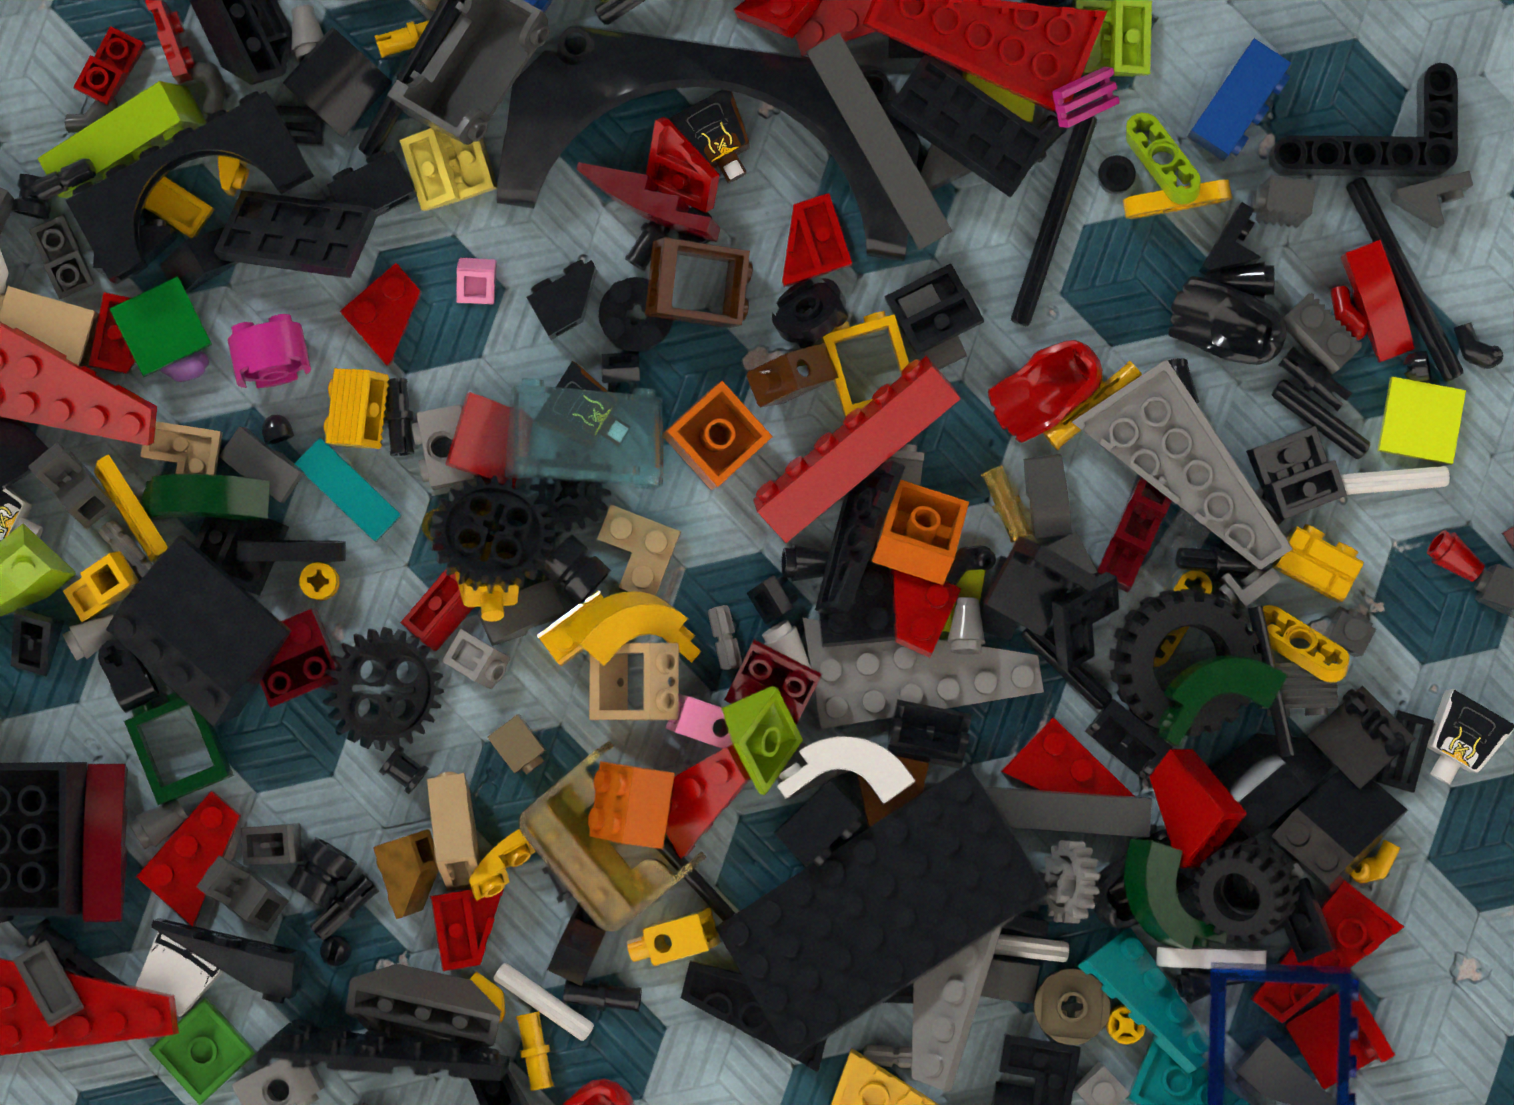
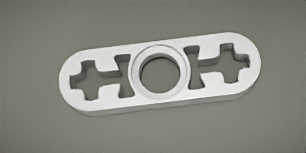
M1157 946L1156 966L1266 970L1267 950L1208 947V949L1192 947V950Z

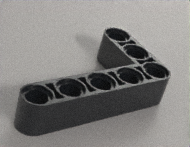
M1436 63L1430 66L1418 79L1417 137L1290 135L1278 140L1270 150L1268 156L1269 165L1273 171L1281 175L1440 176L1454 165L1458 156L1457 73L1453 67L1446 63ZM1430 75L1440 76L1445 82V90L1437 91L1433 89L1429 83ZM1430 112H1438L1444 117V128H1436L1431 124L1429 120ZM1282 147L1291 148L1296 154V162L1293 164L1283 162L1279 156V149ZM1324 147L1332 152L1334 157L1332 164H1323L1319 161L1316 154L1318 148ZM1356 148H1364L1369 152L1371 157L1370 164L1364 165L1357 162L1354 156ZM1399 148L1404 150L1408 156V163L1406 165L1397 164L1392 158V149ZM1430 149H1439L1445 155L1444 165H1436L1431 161L1429 157Z

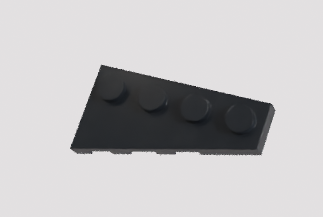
M895 461L883 463L844 495L815 607L816 611L825 615L849 611L906 466Z
M690 960L681 999L790 1057L741 973ZM827 1038L793 1059L819 1072Z

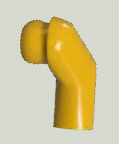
M1384 839L1376 856L1364 858L1351 872L1352 879L1358 883H1369L1384 879L1401 848Z
M476 971L469 980H472L501 1011L499 1023H501L506 1013L504 992Z

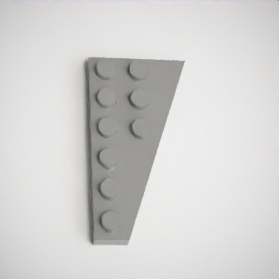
M1167 359L1072 421L1074 425L1096 440L1106 450L1128 465L1129 468L1192 515L1193 518L1206 526L1260 570L1293 549Z
M802 618L810 666L812 669L822 673L814 690L821 729L893 717L897 699L946 709L1044 692L1038 655L981 646V653L956 654L951 652L950 643L938 639L930 658L895 641L822 648L819 620Z

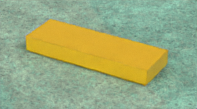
M108 454L97 460L94 474L116 504L117 510L151 563L155 564L168 549V546Z

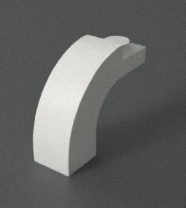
M833 737L814 742L799 750L807 764L801 768L796 762L779 775L782 782L777 787L783 796L787 798L825 771L846 769L863 777L882 803H886L915 782V780L904 765L885 748L860 738Z

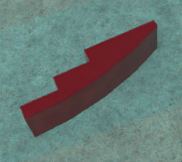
M578 162L576 170L617 203L650 221L677 232L717 242L721 228L711 217L688 213L689 206L679 196L657 192L658 185L648 175Z
M1139 476L1094 575L1098 577L1108 572L1117 576L1118 589L1127 593L1132 588L1142 562L1149 552L1162 519L1165 517L1172 500L1141 476Z
M88 764L83 838L84 922H122L128 853L125 846L128 809L125 805L128 775L126 764Z

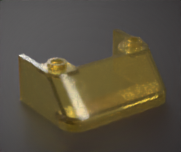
M610 740L592 752L528 806L520 816L519 828L523 836L593 921L603 930L617 931L692 871L706 856L701 851L674 874L662 861L652 858L643 860L631 869L608 840L589 836L588 816L584 811L594 803L596 791L594 789V778L587 769L614 747Z

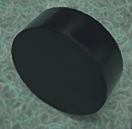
M1120 155L1106 158L1101 163L1097 172L1099 185L1103 190L1111 194L1126 192L1132 186L1136 177L1133 163L1128 158Z

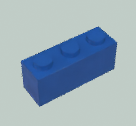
M1254 38L1187 137L1223 162L1230 153L1237 157L1249 137L1244 135V132L1252 122L1258 126L1270 107L1264 103L1271 92L1279 95L1291 76L1285 72L1291 62Z

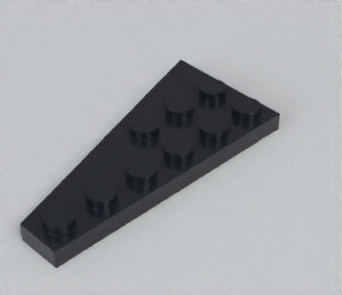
M296 1019L284 1026L257 1050L256 1065L270 1066L271 1059L289 1060L291 1068L306 1069V1066L318 1065L319 1062H326V1067L331 1070L393 1074V1068L410 1067L413 1070V1074L418 1076H428L429 1074L438 1073L442 1069L448 1070V1075L454 1078L500 1081L508 1072L510 1056L499 1055L500 1051L494 1048L482 1047L478 1048L477 1051L462 1049V1045L455 1042H441L439 1045L426 1044L425 1039L416 1036H406L400 1040L388 1038V1034L382 1031H367L365 1034L351 1032V1028L348 1026L331 1025L328 1028L315 1027L314 1022L310 1020Z

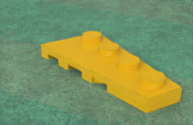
M853 1048L850 1049L831 1105H939Z

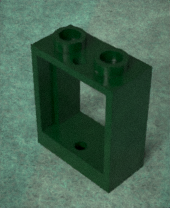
M176 692L166 696L168 703L156 708L153 702L133 709L131 711L133 717L124 720L157 805L172 802L175 799L234 776L215 727ZM190 706L214 766L164 786L141 726Z

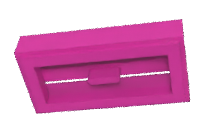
M1103 67L1052 91L1059 127L1069 128L1120 103L1119 96H1113L1112 92L1117 89L1116 82L1110 81V77L1114 75L1113 67ZM1100 82V87L1064 103V98ZM1103 96V98L1066 115V113Z

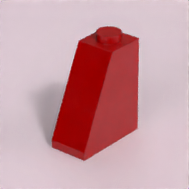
M1170 749L1149 776L1172 848L1183 851L1179 864L1181 868L1201 867V864L1220 848L1247 814L1193 749Z

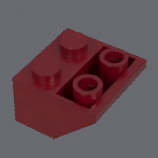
M311 608L281 621L291 630V633L260 681L270 708L320 688L323 684L331 683L333 677L325 673V669H336L337 664L331 658L334 655V651L319 613L315 609Z
M754 639L724 701L732 704L769 687H776L797 725L822 673Z

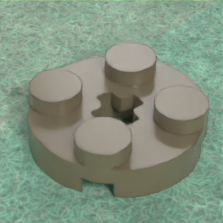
M1064 968L1047 975L1037 988L1033 1002L1034 1015L1042 1031L1056 1042L1066 1045L1084 1044L1095 1037L1106 1026L1110 1015V999L1101 989V982L1093 975H1086L1081 969ZM1069 996H1076V1002L1082 1003V1010L1075 1011L1074 1017H1068L1067 1011L1061 1009L1062 1002L1068 1001Z

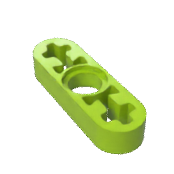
M1137 113L1131 116L1126 124V141L1171 201L1177 204H1189L1195 201L1200 193L1201 178L1198 171L1155 116L1149 113ZM1140 128L1144 132L1149 130V140L1151 142L1149 146L1148 138L1142 132L1136 134V129ZM1159 152H1166L1172 155L1174 159L1170 163L1163 165L1156 163L1152 157ZM1177 177L1184 185L1190 183V188L1186 189L1183 185L1177 187Z

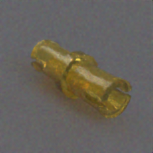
M1000 465L982 473L981 477L984 479L995 504L992 506L994 513H999L1009 535V540L1013 543L1019 536L1025 538L1033 533L1020 508L1019 503L1022 502L1019 494L1015 496L1003 469L1004 467Z

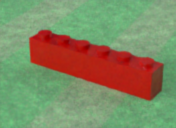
M927 355L920 361L916 359L910 362L902 370V376L891 385L885 384L873 394L872 401L864 408H856L844 418L843 425L835 432H828L821 436L815 442L814 449L805 457L799 456L792 460L785 468V473L775 482L770 480L759 488L756 497L753 499L756 510L785 543L790 541L961 399L953 385Z

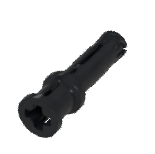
M47 918L41 922L25 944L27 948L31 949L47 940L62 967H65L70 972L80 976L108 980V982L128 986L105 967L77 948L79 945L76 943L77 940L73 937L68 939L51 927V921Z

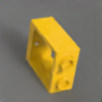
M885 311L869 314L863 317L864 323L851 327L849 321H846L843 325L835 327L831 332L822 337V343L826 344L839 377L834 380L844 418L854 409L864 408L872 399L852 404L835 343L888 329L901 374L902 370L909 364L895 314L886 316Z

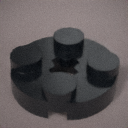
M631 277L617 281L604 294L600 302L599 323L610 342L622 351L639 353L649 351L663 342L672 329L673 320L647 316L646 320H639L638 325H632L631 318L625 316L626 311L633 310L634 305H640L641 311L645 313L649 279Z
M822 278L824 283L816 284L811 279L801 281L790 287L780 296L776 302L779 309L776 312V316L772 313V322L784 340L796 343L799 348L811 347L816 343L817 339L827 335L835 327H839L848 319L846 299L839 286L830 279Z

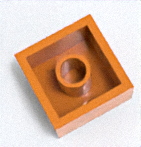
M723 381L711 388L661 434L710 490L719 487L773 437Z
M900 480L880 530L871 562L943 585L955 559L969 502Z
M600 761L599 770L594 777V789L596 791L594 806L588 816L589 836L622 844L663 849L674 773Z

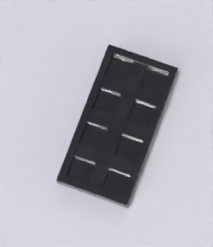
M927 54L920 60L886 110L889 115L1010 198L1050 139Z
M241 190L214 252L219 260L351 278L375 223L377 214L372 207Z

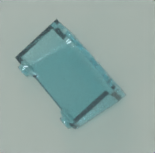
M522 378L521 385L511 387L505 477L524 479V477H536L537 475L538 479L554 478L614 483L621 486L633 484L635 488L641 489L662 487L664 475L663 398L656 397V390L634 388L633 394L546 387L544 386V380Z

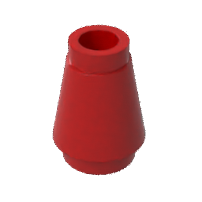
M1443 530L1433 539L1427 549V554L1432 557V563L1464 579L1466 578L1470 582L1475 581L1485 568V564L1480 561L1456 533L1450 534Z

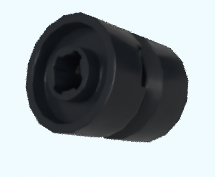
M572 534L547 559L545 569L540 570L555 584L563 582L565 584L563 592L578 605L595 591L611 570L597 556L589 558L587 556L588 548Z
M315 837L304 854L307 860L306 864L297 865L287 884L322 907L329 908L340 891L337 883L347 880L357 862L335 846Z

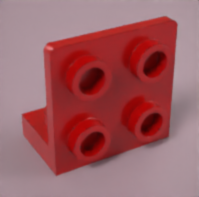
M1351 986L1343 988L1285 1023L1287 1031L1323 1089H1327L1374 1060L1384 1063L1395 1056L1394 1051L1359 992Z

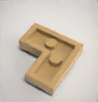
M156 421L154 443L149 446L142 445L140 457L177 463L175 474L216 475L223 432Z
M610 504L597 540L632 553L618 588L627 592H644L656 596L681 531Z

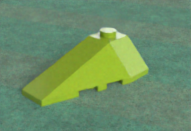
M24 523L0 542V617L16 611L17 608L21 609L48 598L76 575V571Z

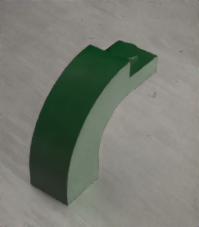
M208 474L152 476V481L146 482L142 504L151 520L188 516L226 518L247 522L268 519L270 481Z
M1224 655L1199 661L1174 678L1163 693V695L1175 701L1173 708L1170 706L1166 708L1160 717L1158 727L1161 729L1157 736L1179 746L1200 708L1211 698L1224 693H1238L1257 705L1269 709L1288 675L1266 663L1241 656Z
M1130 839L1124 871L1125 890L1131 911L1144 931L1161 944L1175 948L1192 950V946L1208 949L1210 942L1225 944L1228 933L1217 934L1213 931L1215 925L1206 924L1191 917L1180 904L1176 890V878L1183 851L1154 841Z

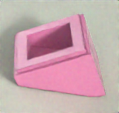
M478 258L459 259L457 265V303L494 304L496 260Z

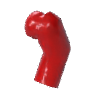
M1338 286L1333 288L1330 293L1335 320L1341 321V326H1346V331H1351V337H1357V340H1361L1369 330L1366 318L1351 304L1348 287Z

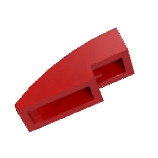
M1381 240L1343 254L1340 258L1354 291L1351 295L1357 310L1367 320L1369 328L1367 335L1378 363L1414 350L1405 309Z

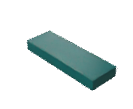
M321 437L294 463L375 542L402 516L335 450L325 443Z

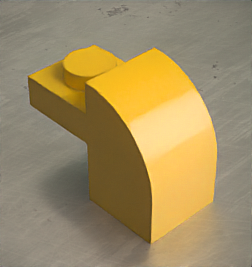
M121 551L112 552L80 573L82 578L64 589L63 593L83 623L91 620L117 601L124 600L138 584L139 579Z

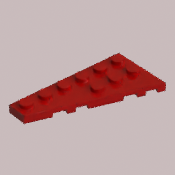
M872 0L862 25L1056 113L1052 91L1081 78L1107 11L1042 6L1001 0ZM1074 94L1064 98V103L1072 100Z
M0 322V417L146 446L154 443L157 417L156 405L120 385L115 386L96 375L97 372L73 363L66 359L67 356L24 331L18 328L13 329Z
M0 958V1056L169 1036L179 1033L174 995L136 986L116 984L100 978L80 976L65 971L85 1008L50 1027L14 961Z

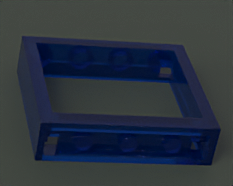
M1211 962L1207 1105H1224L1227 980L1339 985L1335 1105H1356V1094L1349 1093V1078H1356L1357 1055L1350 1054V1040H1357L1358 1017L1351 1016L1352 1001L1359 1000V978H1352L1350 967Z

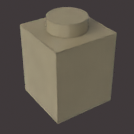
M520 714L515 715L487 737L514 773L523 770L527 775L544 762L540 755L547 750Z

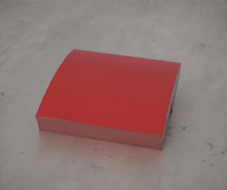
M472 392L467 393L445 465L481 476L483 481L491 483L493 475L497 476L499 485L503 486L511 478L512 488L514 489L535 419Z

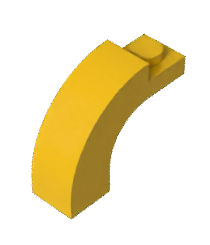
M623 592L605 597L584 610L564 631L603 666L607 664L626 642L635 637L648 634L660 636L667 643H679V653L691 663L702 652L691 642L695 635L683 625L688 618L665 600L644 592Z

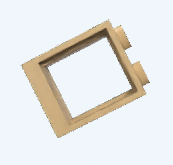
M625 643L605 666L590 655L589 720H678L679 643ZM644 653V710H628V654ZM669 678L671 679V684H670V685L668 684V679H669Z

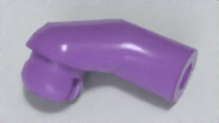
M199 351L159 371L177 382H185L204 374L205 368L209 365V359L204 352Z

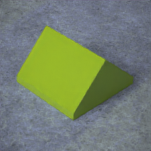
M769 687L721 708L732 743L758 793L762 795L767 794L803 741L776 687Z

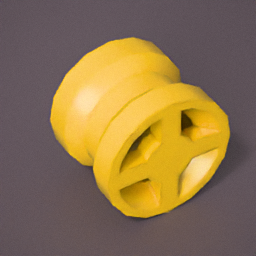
M314 562L302 570L299 578L300 588L309 598L319 601L328 600L338 592L340 576L332 566L322 562Z
M1124 1004L1110 1009L1108 1022L1105 1026L1106 1031L1118 1043L1133 1044L1141 1039L1146 1025L1141 1024L1138 1026L1129 1018L1130 1010Z

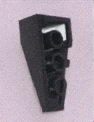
M158 918L153 920L151 928L250 989L263 992L262 999L284 1003L285 998L291 999L296 996L306 955L305 951Z

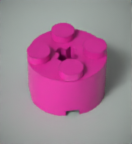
M290 314L274 315L268 319L269 322L254 325L253 322H242L231 327L232 335L227 341L236 383L239 387L247 388L246 381H255L256 388L279 386L297 380V372L304 369L306 375L311 371L302 325L292 321Z

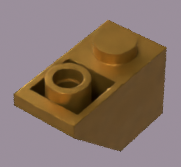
M430 829L373 847L376 855V864L382 874L388 892V901L393 908L396 919L424 909L438 874L439 868L436 863L434 841Z

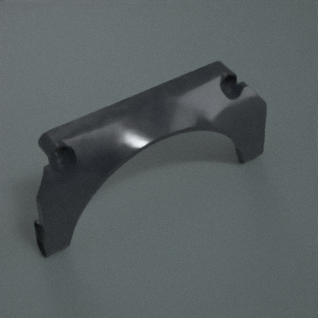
M580 24L567 28L560 35L557 53L554 50L546 49L512 85L507 129L503 141L499 171L498 204L534 209L547 175L562 151L590 123L609 110L629 100L653 92L674 88L700 87L722 89L761 100L785 112L818 138L842 169L856 197L865 231L867 256L897 261L905 260L909 232L809 57ZM577 32L585 37L587 46L583 52L577 53L569 48L567 39L571 33ZM858 64L864 77L876 75L882 79L884 83L883 89L875 94L917 167L920 138L916 132L886 112L894 100H888L889 78L887 73L876 66Z

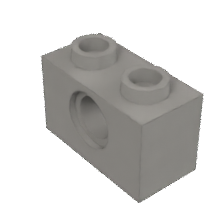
M461 404L416 413L418 422L412 423L415 444H422L425 459L419 460L422 481H429L432 489L460 485L463 481L468 483L477 481L476 475L446 466L447 457L439 458L434 454V445L439 439L448 438L453 440L463 407Z
M278 1059L271 1063L270 1066H265L231 1084L241 1105H293L295 1103L296 1105H309L319 1099L316 1092L325 1087L315 1066H306V1069L291 1068L289 1060ZM281 1079L288 1084L289 1095L287 1098L279 1099L273 1095L271 1091L273 1080Z

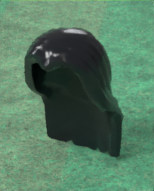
M1196 276L1190 277L1182 286L1183 291L1177 293L1171 305L1174 315L1170 317V322L1173 324V326L1168 328L1170 337L1189 343L1228 361L1254 365L1269 362L1281 352L1287 336L1286 321L1270 304L1248 293L1211 279Z
M1166 828L1150 835V837L1140 839L1172 847ZM1127 852L1121 859L1107 865L1098 873L1100 878L1095 881V887L1099 889V894H1093L1095 907L1092 909L1098 919L1109 927L1117 929L1129 928L1139 924L1131 911L1125 890L1124 871ZM1179 866L1176 878L1177 894L1198 883L1194 880L1196 872H1198L1197 867L1181 868Z

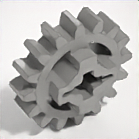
M1061 840L1058 846L1053 845L1051 847L1052 856H1045L1044 858L1046 870H1041V872L1045 873L1044 881H1048V891L1051 895L1046 898L1042 905H1049L1046 914L1054 916L1055 922L1078 924L1081 918H1088L1087 908L1095 907L1093 894H1099V889L1095 887V881L1100 878V874L1095 869L1098 861L1097 859H1091L1093 850L1092 848L1085 847L1084 842Z

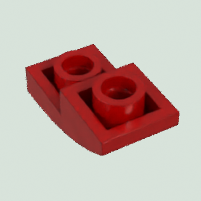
M110 26L95 56L90 55L73 88L108 106L130 75L146 45L144 42Z

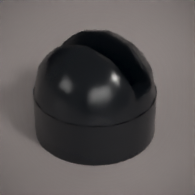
M1427 351L1414 352L1404 359L1402 365L1412 364V371L1404 373L1409 380L1419 382L1431 380V368Z
M281 415L269 416L262 425V435L266 445L280 443L294 436L290 422Z
M330 936L322 942L320 947L322 960L330 966L344 964L351 955V945L343 936ZM334 941L340 943L335 961L329 959Z

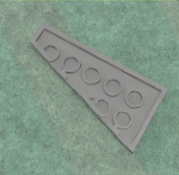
M1002 927L914 982L912 1079L951 1092Z

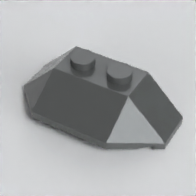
M394 964L353 977L350 981L346 1013L352 1018L355 1017L368 1031L386 1032L388 1038L400 1040L406 1036L421 1037L425 1039L426 1044L439 1045L441 1042H455L461 1044L462 1049L476 1051L484 1046L488 1048L495 1045L501 1011L472 980L402 964Z

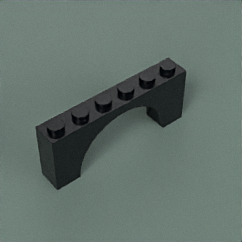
M255 91L239 100L240 105L228 112L223 109L211 114L205 119L206 124L195 130L191 127L181 130L172 137L173 142L162 148L159 146L148 148L139 155L140 160L129 166H126V164L117 165L106 172L107 178L94 185L92 182L84 183L72 191L73 196L65 201L108 280L116 285L149 267L140 241L142 212L150 193L157 183L179 165L208 156L238 159L263 172L272 181L281 195L314 177L267 91L261 94Z

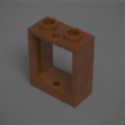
M665 237L653 241L645 316L724 328L741 326L742 321L747 317L749 302L745 298L746 284L750 282L753 272L752 262L749 261L750 251ZM677 255L728 262L722 315L672 307Z

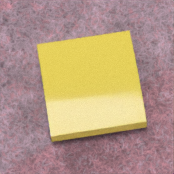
M430 128L399 140L422 211L449 205L498 188L483 137L477 142L474 141L466 145Z

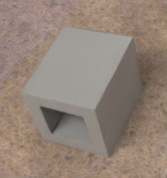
M1100 1061L1074 1084V1090L1088 1105H1119L1130 1095Z

